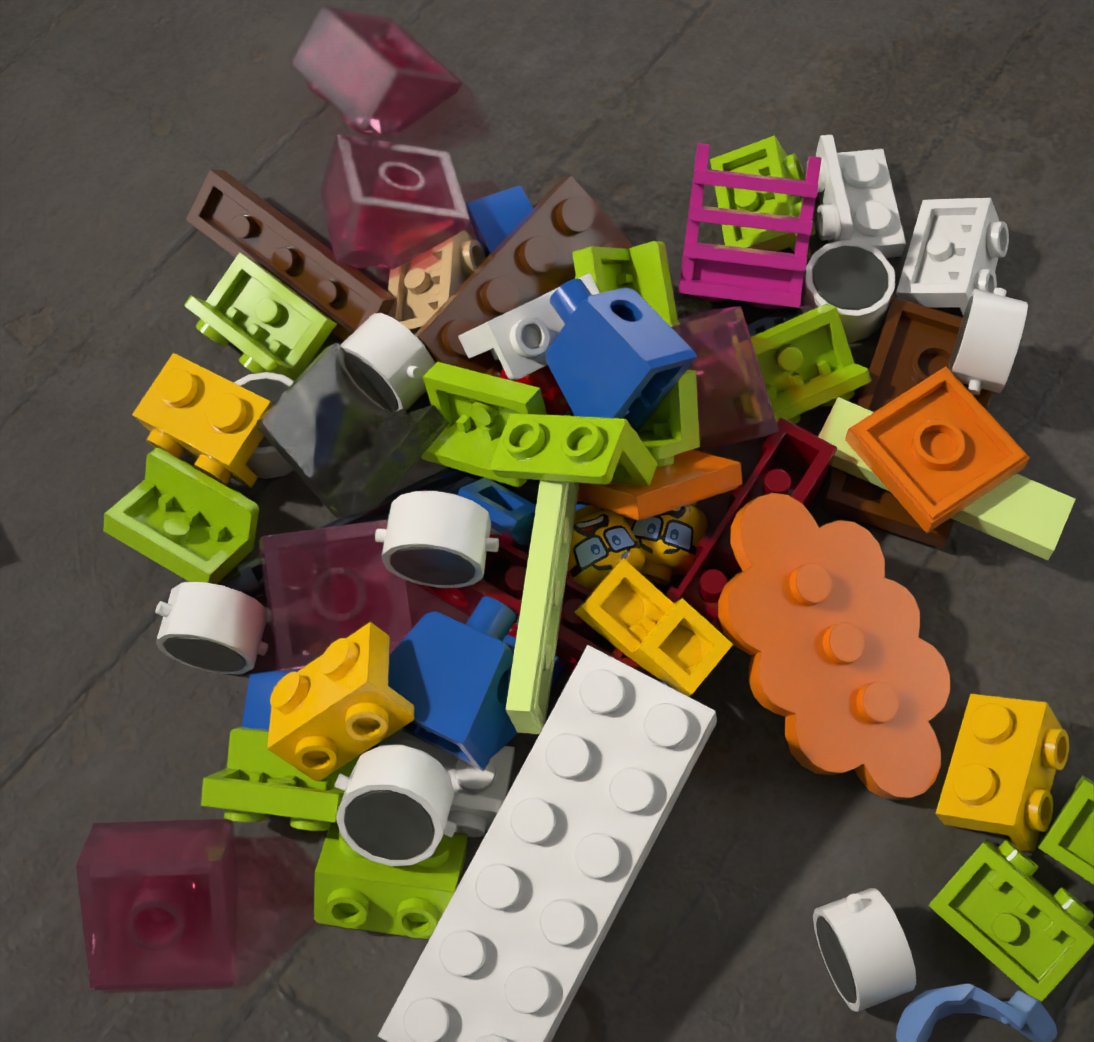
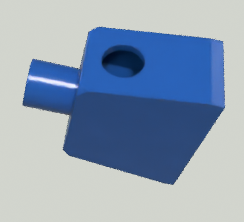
M573 279L561 285L550 297V304L565 325L546 351V362L574 416L626 419L638 433L698 356L635 290L626 287L592 295L581 279Z
M484 596L466 624L437 611L427 613L389 655L388 686L414 705V720L400 730L483 772L489 764L508 719L505 709L514 654L510 647L503 643V640L517 619V616L510 608L491 597Z

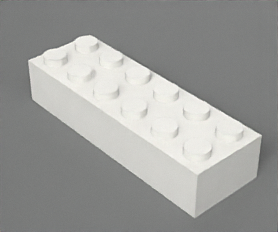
M587 645L378 1037L387 1042H551L717 723L716 711Z

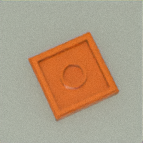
M946 366L850 427L845 437V441L926 533H929L1023 470L1030 459L1024 450Z
M689 450L674 455L673 464L656 467L650 486L578 483L577 500L640 521L738 488L739 485H742L741 462L696 450Z

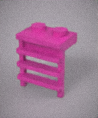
M698 143L678 293L690 294V297L693 299L708 302H723L725 299L748 301L752 306L765 309H782L784 306L800 308L804 272L806 271L807 252L813 225L812 219L819 186L818 180L822 158L808 157L805 181L707 169L710 144ZM705 185L803 196L800 217L702 206ZM700 222L797 233L794 254L697 242Z

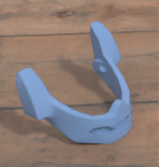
M971 984L924 991L915 997L904 1009L896 1032L897 1042H927L932 1034L935 1023L939 1019L953 1013H975L998 1020L1002 1024L1017 1030L1032 1042H1052L1057 1036L1056 1024L1039 1000L1019 990L1009 1001L1002 1002Z

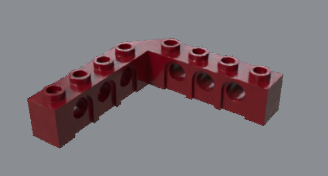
M780 417L763 443L758 464L743 488L738 486V488L732 491L727 512L711 538L706 535L703 536L698 544L695 562L678 589L671 586L665 596L673 603L683 598L727 638L718 618V601L724 586L735 575L742 572L730 544L731 525L737 512L748 502L770 493L789 495L801 502L809 510L826 483L837 447ZM502 533L498 538V552L487 551L483 577L475 584L460 588H437L412 582L468 616L472 615L484 596L503 603L517 616L515 623L508 632V635L516 638L529 555L515 548L514 539ZM492 534L489 536V538H498ZM567 570L555 656L559 657L564 666V672L572 675L587 645L653 679H658L617 649L575 613L592 591L571 580L570 571Z

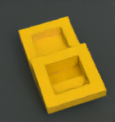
M624 558L612 568L575 611L581 619L626 656L686 696L694 693L733 645L683 598L673 603Z

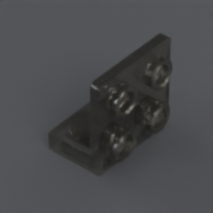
M337 343L328 346L256 423L259 431L336 519L377 508L449 425V422L435 405L410 413L406 409H400L396 412L346 351Z

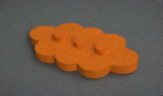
M770 493L748 502L737 512L731 525L730 544L742 572L735 575L724 586L718 601V618L724 634L733 645L751 655L748 681L754 697L764 708L785 716V738L790 752L801 766L815 774L835 775L854 769L867 789L883 799L902 800L925 793L936 781L941 767V749L935 732L928 721L945 707L950 694V673L945 659L937 649L928 642L918 638L920 611L915 598L906 587L893 580L884 578L885 559L880 545L864 527L855 522L842 520L818 527L813 516L805 506L789 495Z

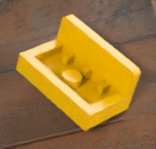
M173 353L132 415L151 432L146 441L152 447L160 448L178 459L183 453L196 459L197 461L193 466L197 470L225 486L232 478L252 488L258 477L246 466V463L279 414V410L271 401Z
M369 622L349 637L334 641L323 655L298 672H290L285 675L273 688L270 698L271 715L267 749L312 780L320 781L414 720V705L388 686L390 636L372 622Z
M970 694L936 810V815L944 825L1009 835L1021 851H1035L1040 831L1045 832L1051 823L1053 798L1050 791L1055 772L1064 768L1069 753L1068 734L1060 725L1047 702Z

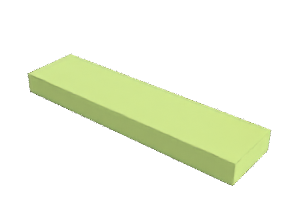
M838 397L818 436L837 447L831 466L888 490L845 441L848 429L874 412ZM1015 474L951 518L1049 560L1076 499L1019 474Z
M540 480L505 709L518 733L540 734L546 723L579 484L576 482Z

